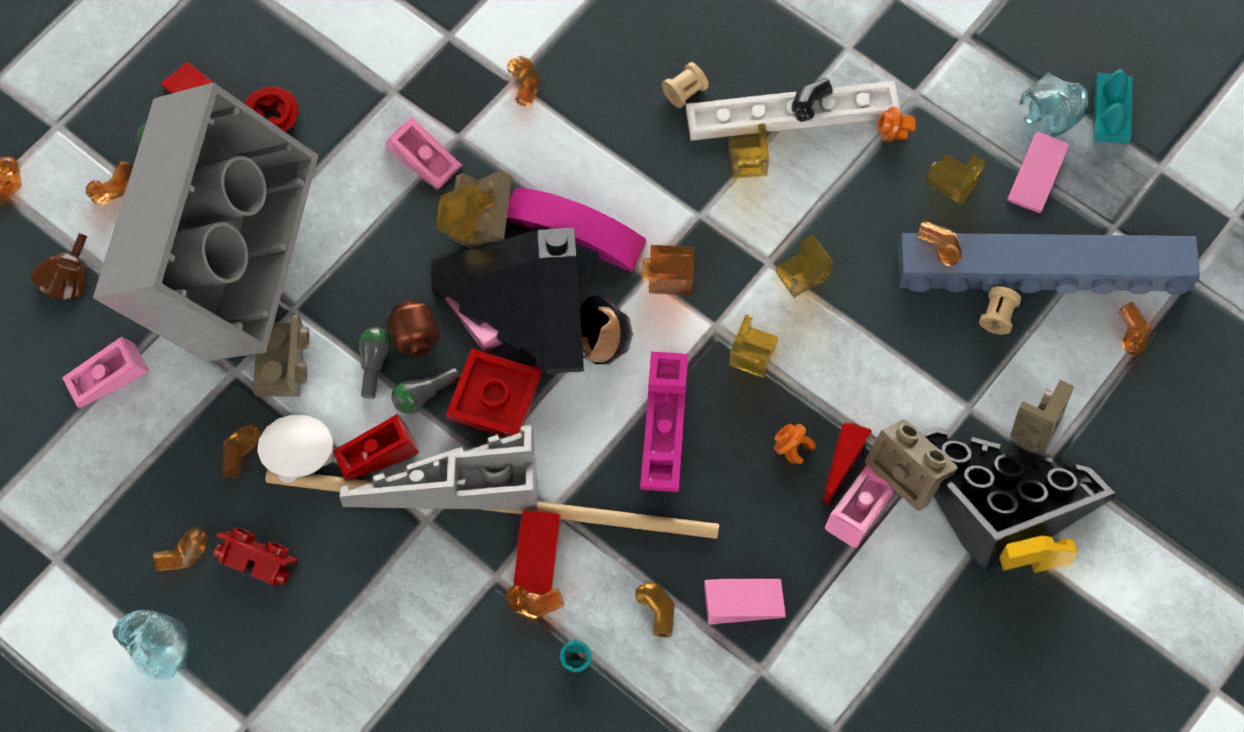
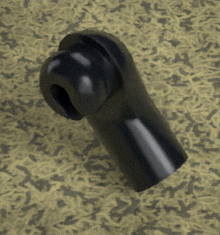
M828 78L806 85L796 92L791 109L792 112H795L796 119L799 122H804L814 117L815 112L812 105H814L816 100L833 94Z

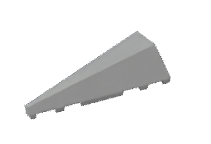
M532 425L522 426L520 433L500 439L498 435L489 437L487 444L464 451L463 447H459L406 465V471L389 477H385L383 473L373 476L372 483L349 490L347 485L340 487L339 497L342 507L537 510L538 479Z

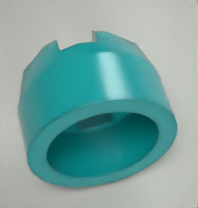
M578 640L566 643L560 652V661L563 667L571 672L585 670L592 659L590 648L584 642ZM566 653H586V661L566 660Z

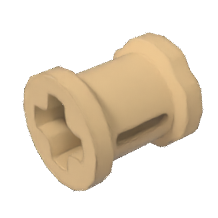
M690 62L685 65V70L672 80L668 78L663 81L662 88L670 102L676 107L681 108L686 104V99L697 91H705L708 88V80L704 72L695 63Z
M992 287L988 294L990 302L986 314L981 315L979 324L988 332L999 335L1009 334L1013 326L1010 320L1014 308L1020 305L1021 296L1016 291L1006 287Z

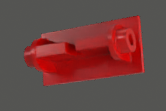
M234 527L232 531L220 532L216 536L225 540L224 544L220 542L214 551V557L219 558V563L244 573L247 571L250 560L254 561L255 564L250 576L272 586H277L278 584L284 586L290 576V572L285 570L286 566L298 563L299 559L288 555L289 549L273 542H267V545H264L254 540L255 535L241 528Z

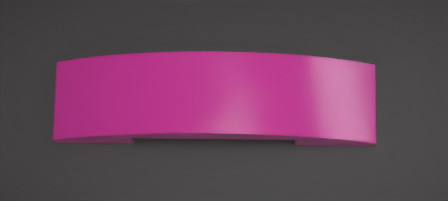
M515 188L509 200L507 223L530 232L535 231L536 228L543 230L574 227L576 244L598 252L600 260L630 272L633 271L646 244V238L619 221L593 208L558 195L533 189Z
M651 351L640 490L679 492L688 354Z

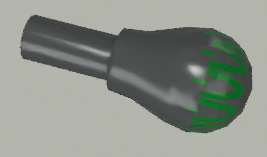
M370 327L364 330L358 341L361 368L364 370L361 397L367 399H374L376 396L378 373L382 370L383 363L391 347L389 334L379 327Z
M452 368L432 378L425 377L400 382L392 391V403L402 413H415L429 399L436 396V392L459 382L460 375L456 368Z

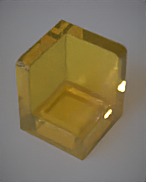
M758 123L757 136L733 137L729 139L728 146L732 179L767 176L769 153L765 123Z
M944 155L939 163L934 161L930 166L926 183L962 204L980 181L986 161L973 155L967 165H964L953 157Z
M470 184L441 195L436 229L462 242L473 239L476 212L493 206L495 197Z
M812 234L801 240L799 254L777 265L775 272L792 297L795 298L831 277L833 261L815 235Z
M745 314L730 351L729 366L764 378L777 346L778 337L752 328L753 316Z

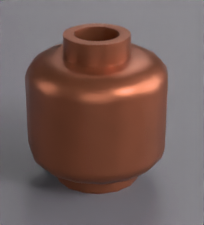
M409 300L396 305L391 310V315L386 322L387 330L396 351L403 355H412L413 358L429 354L433 350L432 346L440 337V331L430 307L418 303L416 300Z

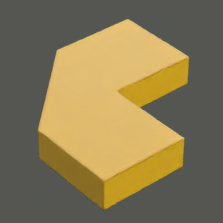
M1039 536L1006 544L999 558L1003 570L1031 564L1034 573L1071 565L1078 554L1075 541L1072 539L1062 538L1058 540L1059 542L1054 543L1053 538L1049 536Z

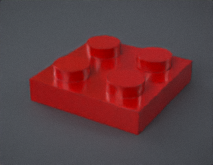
M471 348L447 410V420L505 438L520 433L540 383L542 370Z

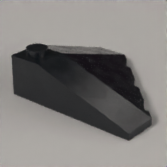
M574 227L536 230L431 260L432 293L438 298L444 300L449 296L460 304L459 312L479 326L486 322L499 331L497 334L499 341L518 354L523 349L537 358L536 367L546 374L584 371Z
M936 427L920 432L935 447L942 450L958 467L954 475L942 480L934 494V498L962 546L985 572L1002 565L999 557L1006 544L1039 536L1052 537L1112 500L1115 496V492L1092 468L1077 464L1075 471H1068L1052 466L1053 458L1028 451H1024L1022 457L1003 454L999 452L1001 444L975 437L971 438L970 444L950 440L947 438L948 430Z

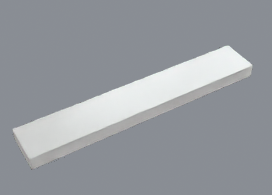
M895 81L833 87V94L814 102L812 108L815 115L812 119L804 122H799L796 119L795 112H792L791 109L796 92L686 104V115L690 141L878 120L881 113L886 112L891 106L898 107L900 110Z

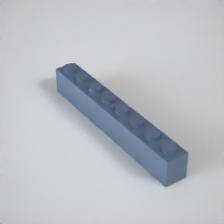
M902 233L898 246L899 288H909L914 292H924L929 289H946L949 292L983 289V291L989 293L990 288L1001 286L1020 290L1023 293L1056 290L1059 293L1068 294L1077 290H1093L1097 294H1108L1113 291H1130L1132 294L1166 291L1171 295H1180L1192 291L1200 277L1196 236Z

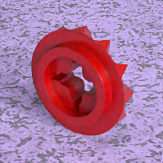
M279 87L261 88L253 92L244 102L245 105L264 118L265 111L272 112L275 108L279 117H270L268 121L284 132L290 127L295 128L297 116H299L298 104L294 96L287 90Z

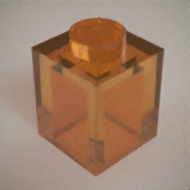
M651 245L650 258H643L642 280H649V293L692 295L695 247Z

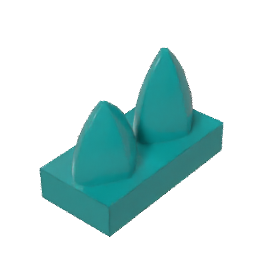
M1118 69L1112 74L1097 73L1094 80L1093 141L1129 144L1131 140L1133 76H1126L1122 69Z

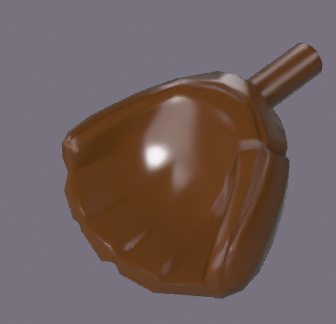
M79 233L71 254L62 252L55 256H50L32 271L30 280L40 292L57 300H71L82 297L86 282L85 260L79 258L88 236Z

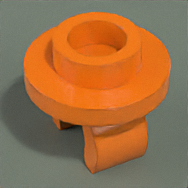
M891 106L886 112L881 113L877 130L881 133L883 141L891 142L894 138L906 140L908 138V131L915 132L916 118L910 115H900L899 108Z
M788 424L776 434L775 440L777 442L774 450L779 455L785 453V457L790 463L802 464L804 460L797 453L798 445L801 444L806 450H814L816 445L810 437L804 436L806 428L802 424L795 426Z

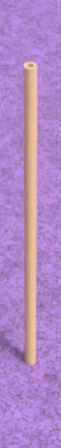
M268 469L266 472V483L340 492V487L346 485L351 490L373 482L361 479L346 481L344 477L310 474L300 477L292 483H284L278 479L276 474L271 473ZM539 501L537 503V510H529L556 513L561 516V520L718 538L719 524ZM480 509V510H488V511H496V512H504V513H512V514H520V515H522V511H523V510Z

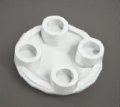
M289 415L277 419L265 428L259 438L257 452L261 463L271 473L276 474L280 481L292 483L298 478L313 474L321 467L331 463L333 459V438L329 428L320 420L308 415Z

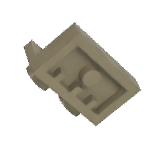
M502 170L479 180L465 173L457 175L448 237L469 249L504 240L512 176Z
M292 315L291 323H274L266 352L256 354L253 383L255 397H300L301 384H306L307 363L302 361L303 349H309L310 344L309 328L303 326L300 315Z
M1060 380L1054 392L1046 390L1038 408L1022 402L1010 436L1015 438L1017 443L1026 449H1037L1045 452L1064 416L1074 386Z
M901 420L882 429L865 460V463L917 511L929 505L942 480L954 475L958 468L942 450L935 447L914 425L906 420Z

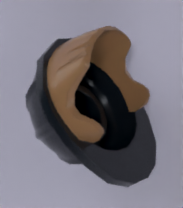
M600 295L588 297L580 307L582 346L586 354L583 355V358L593 362L595 365H610L630 349L634 335L630 318L620 311L609 299Z

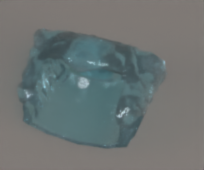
M1049 71L1045 73L1042 79L1022 93L1019 105L1030 102L1028 115L1024 117L1025 121L1028 124H1033L1046 120L1049 127L1047 133H1050L1051 137H1055L1065 133L1080 122L1085 115L1088 98L1087 92L1082 85L1060 80Z
M141 609L129 613L118 620L112 630L113 638L125 649L137 671L152 679L165 680L174 677L177 671L189 663L191 655L188 650L189 639L187 630L182 622L157 611Z

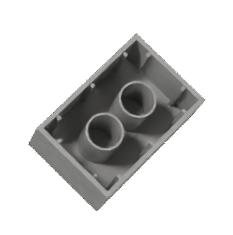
M214 82L154 98L93 299L204 361L265 353L318 155Z

